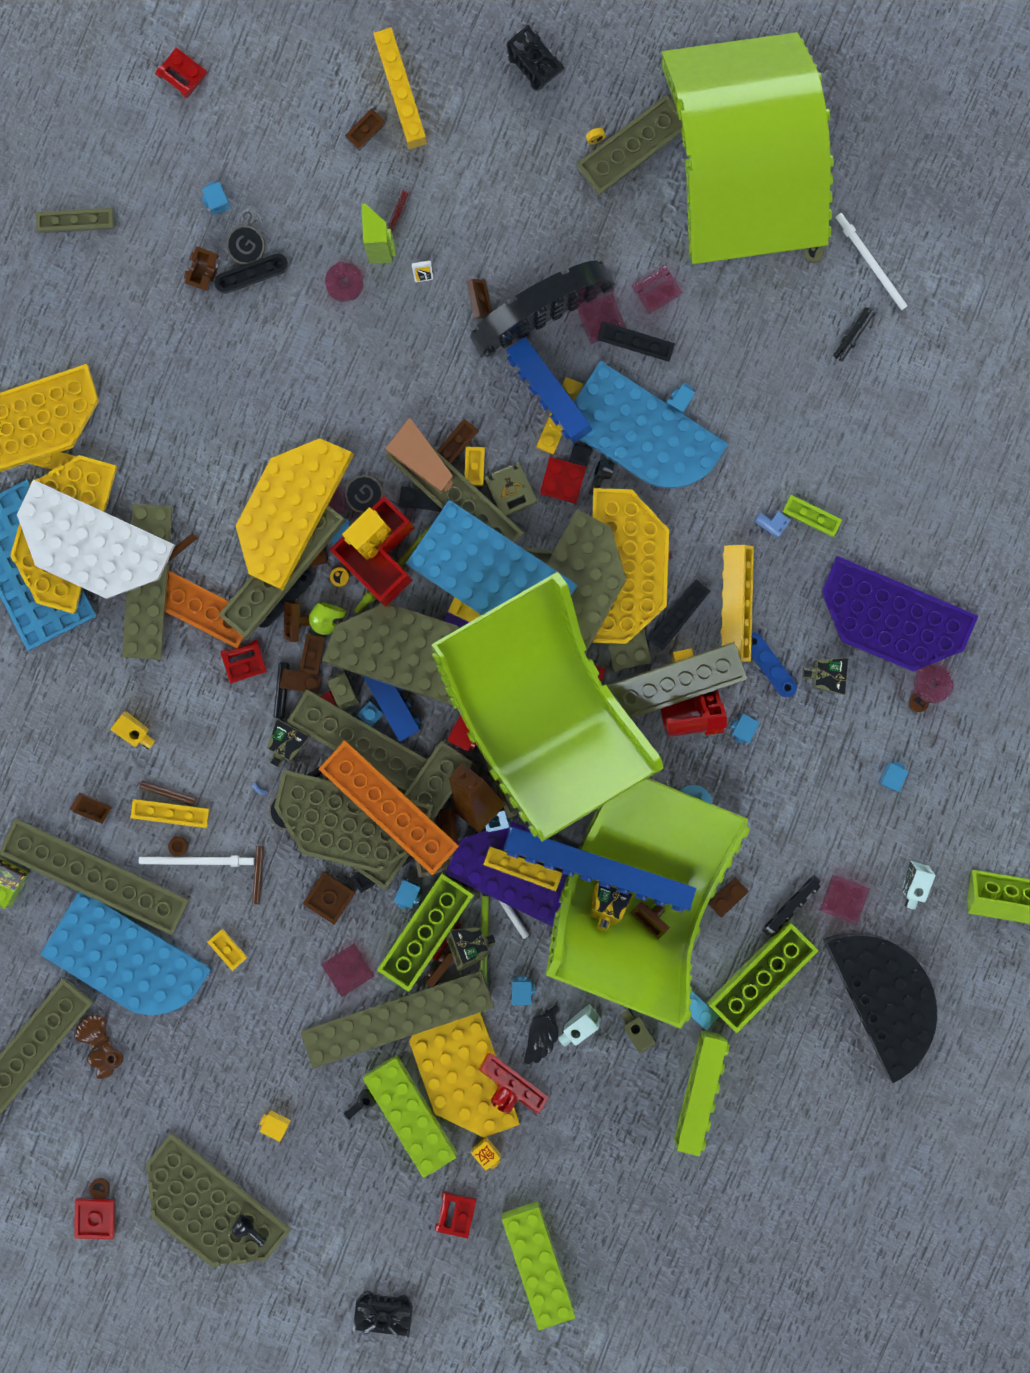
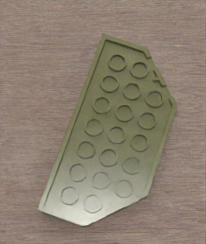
M577 509L547 565L578 585L571 598L580 632L588 649L627 579L612 528Z
M380 604L337 624L322 661L323 663L452 706L449 700L450 697L445 690L446 686L441 679L442 675L436 667L438 664L432 657L434 650L431 644L456 631L459 627L393 604H389L386 607Z
M283 770L274 808L285 823L284 825L303 855L378 873L409 854L332 781ZM411 800L431 819L433 805Z
M172 1132L146 1163L152 1219L211 1267L224 1264H244L251 1261H266L291 1230L283 1221ZM241 1215L248 1217L253 1223L254 1229L267 1239L262 1247L249 1235L237 1238L232 1233L233 1225Z

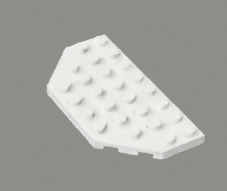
M35 480L32 481L17 513L35 566L106 599L158 581L175 547L174 544Z

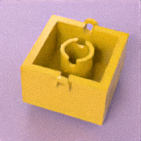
M370 507L342 534L345 537L344 540L349 545L351 544L366 560L373 558L378 553L377 548L393 533L388 525L379 517L380 515Z

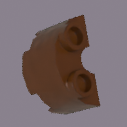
M196 246L190 254L192 266L187 268L184 274L185 284L205 291L209 290V283L214 281L218 270L216 261L219 255Z

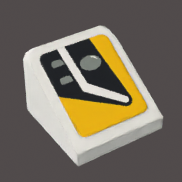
M431 261L412 263L415 282L433 280Z

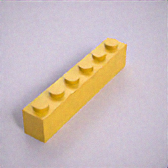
M392 27L374 32L375 43L408 149L426 145L424 129Z
M748 545L724 546L721 646L735 642L741 661L751 662L754 547Z

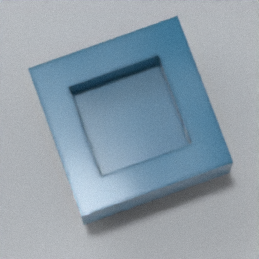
M371 701L357 714L364 723L371 727L384 715Z

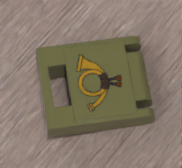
M519 461L515 463L516 470H514L513 465H509L491 473L492 481H490L488 475L484 476L497 508L506 517L538 504ZM524 496L525 503L512 509L508 508L507 503Z

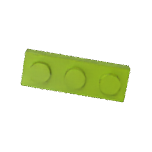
M793 495L789 496L782 510V513L832 538L842 522V519Z

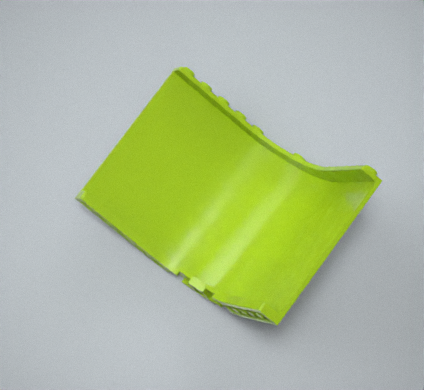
M798 32L662 51V70L673 97L679 120H682L681 134L683 147H686V156L689 158L685 159L688 250L691 263L698 264L827 246L828 238L831 237L829 220H832V211L829 206L833 201L830 185H833L831 167L834 166L833 155H830L828 127L830 110L826 109L821 85V72H817V65L813 63V57L809 55L804 39H801Z
M558 572L431 644L434 650L432 657L438 664L436 667L442 675L441 679L446 686L445 690L450 697L449 700L452 706L458 709L469 730L467 735L472 743L476 742L492 769L490 770L492 777L495 781H500L501 784L499 786L502 792L509 794L510 803L514 809L518 807L520 810L519 816L522 821L529 823L530 826L528 828L534 837L538 836L541 842L664 769L659 754L621 707L607 685L602 686L597 676L599 675L592 659H588L584 652L587 648L580 632L568 584Z
M649 778L599 807L578 849L695 887L696 892L690 911L684 910L683 913L672 910L671 905L665 904V907H663L665 912L660 919L670 928L662 937L657 939L630 914L641 901L652 909L656 905L654 900L647 898V901L635 898V893L629 892L633 896L622 919L617 925L609 924L608 931L604 932L597 929L599 920L590 916L593 887L599 881L592 880V883L581 880V876L574 874L573 877L567 876L559 899L561 905L555 914L546 976L681 1029L683 1024L689 1021L692 1011H690L692 1002L690 998L692 987H690L692 964L690 961L695 938L698 937L701 929L699 924L710 898H713L716 894V886L718 883L721 884L724 879L726 868L729 869L732 865V857L735 853L739 852L742 839L746 838L749 834L748 819Z

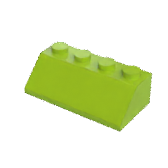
M361 204L363 244L369 263H393L392 257L396 256V248L391 229L387 228L386 222L367 204Z
M972 870L967 893L968 914L1030 924V879Z

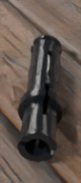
M864 308V311L847 336L842 338V343L833 354L836 359L840 357L839 361L843 362L851 348L856 346L855 342L872 317H874V311L870 310L868 312L869 308Z

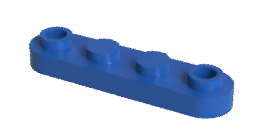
M752 632V638L756 639V644L751 645L752 659L780 696H793L797 690L795 681L758 633ZM786 684L790 685L789 691H785L784 686Z

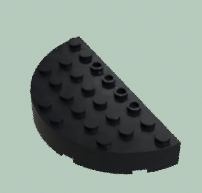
M598 260L588 261L570 267V272L563 275L560 271L517 294L513 300L514 302L508 305L505 302L491 312L477 325L479 329L473 330L470 335L480 357H489L501 346L502 348L510 346L513 343L512 340L528 336L530 334L529 331L535 328L536 330L543 328L549 320L556 321L563 316L562 313L578 309L580 307L579 304L585 301L587 303L593 301L599 293L603 292V294L610 292L615 283L602 261L598 262Z
M843 933L823 939L887 1078L892 1083L897 1082L909 1074L921 1062L933 1041L937 1024V1002L929 977L912 955L885 938L867 933Z

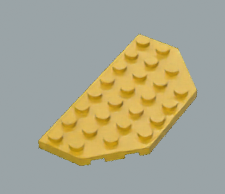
M87 364L0 393V472L71 449L75 446L99 402L90 368Z
M319 438L270 459L235 525L248 574L282 591L284 590L354 456L351 451Z
M78 455L70 462L60 465L43 477L35 479V481L105 512L118 466ZM19 523L10 557L19 569L20 575L27 587H29L35 602L76 614L83 588L35 566Z
M594 488L592 517L612 528L627 580L593 643L627 644L667 607L669 528L661 522L656 514L633 490Z
M481 1012L411 1036L409 1043L435 1115L483 1138L520 1125L514 1107L511 1112L504 1113L497 1109L499 1105L494 1107L491 1104V1098L497 1090V1084L478 1070L487 1053H492L496 1056Z

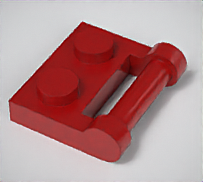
M177 47L155 72L156 76L160 79H165L178 89L185 98L192 94L207 74L204 68ZM172 69L189 84L185 86L169 74L168 71Z
M253 640L252 643L238 647V649L220 651L230 684L267 673L258 640ZM250 651L255 653V656L233 663L230 662L231 657Z
M443 1191L441 1196L443 1201L439 1220L435 1225V1231L468 1239L476 1198ZM450 1201L456 1202L451 1227L445 1225Z

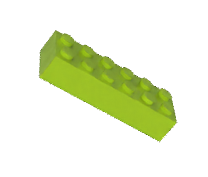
M442 872L377 971L409 992L474 896V892Z
M787 921L707 1003L738 1033L819 950L792 923Z
M705 1030L700 1031L674 1137L677 1151L700 1156L701 1151L705 1150V1134L709 1132L711 1127L709 1117L710 1113H714L716 1106L714 1097L720 1090L718 1080L719 1076L724 1073L725 1064H723L724 1056H728L730 1048L722 1034Z
M397 1054L364 1074L363 1081L423 1178L456 1159V1149Z
M536 1201L503 1212L502 1222L538 1330L575 1319V1310L539 1202Z

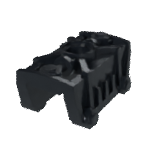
M527 25L507 42L508 60L510 63L516 64L531 82V88L537 91L564 71L565 67L542 43L541 38L532 31L530 25ZM525 32H526V34H527V38L529 39V42L526 41ZM513 42L523 43L525 51L518 50ZM533 51H538L541 57L538 60H534L530 54ZM537 65L541 69L544 68L546 70L547 79L545 81L537 72Z
M366 1291L356 1300L353 1331L384 1333L394 1336L401 1335L409 1338L413 1305L406 1295L390 1297L373 1295L371 1291ZM358 1307L369 1308L372 1313L366 1316L363 1312L358 1311ZM397 1312L410 1313L408 1317H403L402 1319H397V1316H393ZM380 1315H385L388 1318V1322H378L377 1318Z

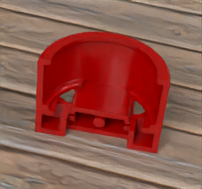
M718 689L660 709L667 737L703 732L705 735L724 733V728H727V715Z

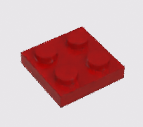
M549 457L539 494L576 504L586 467Z
M76 1198L74 1239L113 1240L115 1237V1199Z

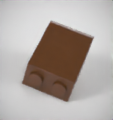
M463 763L449 777L456 814L480 833L506 804L481 777Z

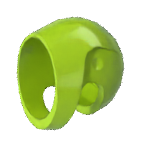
M318 602L309 615L310 626L318 634L329 635L333 633L337 625L333 620L346 617V610L329 603Z

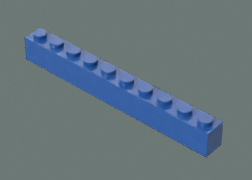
M510 827L503 850L508 851V856L518 858L520 855L526 857V862L537 864L538 861L544 863V868L554 871L555 868L563 870L562 873L573 877L574 874L581 876V880L592 883V880L599 881V886L608 889L614 886L618 888L617 892L626 895L632 892L636 894L635 898L647 901V898L654 900L656 905L665 907V904L672 906V910L681 913L684 910L690 911L696 892L695 887L550 839L541 842L538 836L534 837L531 833L514 827Z

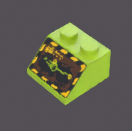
M1 857L0 907L7 909L12 907L30 872Z

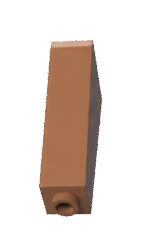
M409 418L385 448L386 451L441 494L444 490L446 492L449 491L454 484L452 481L453 475L415 423Z

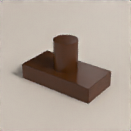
M292 600L284 601L283 638L290 642H299V627L310 625L309 615H300L299 603Z
M80 792L70 807L72 812L103 824L112 809L109 804Z
M641 901L630 912L657 939L662 937L670 928L660 919L665 912L662 906L655 905L650 909Z

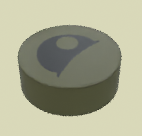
M822 246L805 248L804 257L810 263L819 262L824 255Z

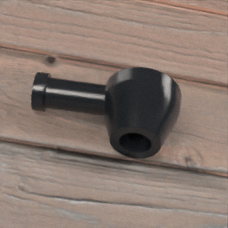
M603 460L598 461L594 472V481L588 494L593 495V489L600 487L602 479H611L614 467Z
M369 1089L362 1090L358 1095V1102L348 1111L344 1112L348 1120L352 1119V1116L362 1108L370 1109L376 1104V1100ZM369 1098L370 1103H364L363 1099Z
M241 1215L235 1221L232 1228V1233L235 1237L241 1238L249 1235L260 1247L265 1244L267 1239L254 1229V1225L248 1217Z

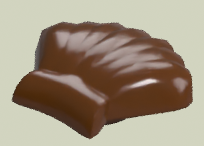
M90 1015L81 1020L75 1030V1040L90 1044L93 1050L101 1043L109 1040V1037L106 1035V1018L99 1015Z

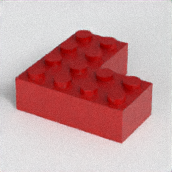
M383 496L371 509L380 515L379 517L388 525L393 533L377 548L378 553L373 558L366 560L351 544L349 545L344 540V536L329 550L386 607L413 581L388 554L415 527Z

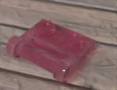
M665 265L640 283L636 282L632 285L634 292L638 295L649 314L682 295L681 289ZM662 277L666 279L665 282L644 293V288Z

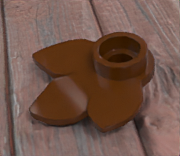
M109 1041L101 1043L97 1047L98 1050L91 1052L87 1057L88 1064L93 1068H97L96 1077L98 1079L110 1077L114 1069L118 1068L123 1062V1054L119 1050L114 1049Z

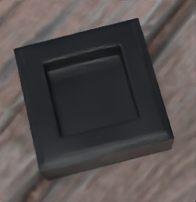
M574 444L569 462L587 468L592 448Z

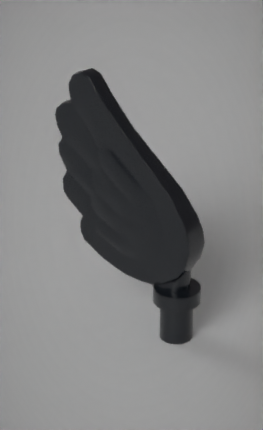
M557 1004L550 1009H546L545 1014L535 1017L531 1022L524 1063L530 1064L532 1061L539 1063L542 1058L547 1056L548 1052L553 1050V1044L558 1040V1032L551 1019L561 1011Z

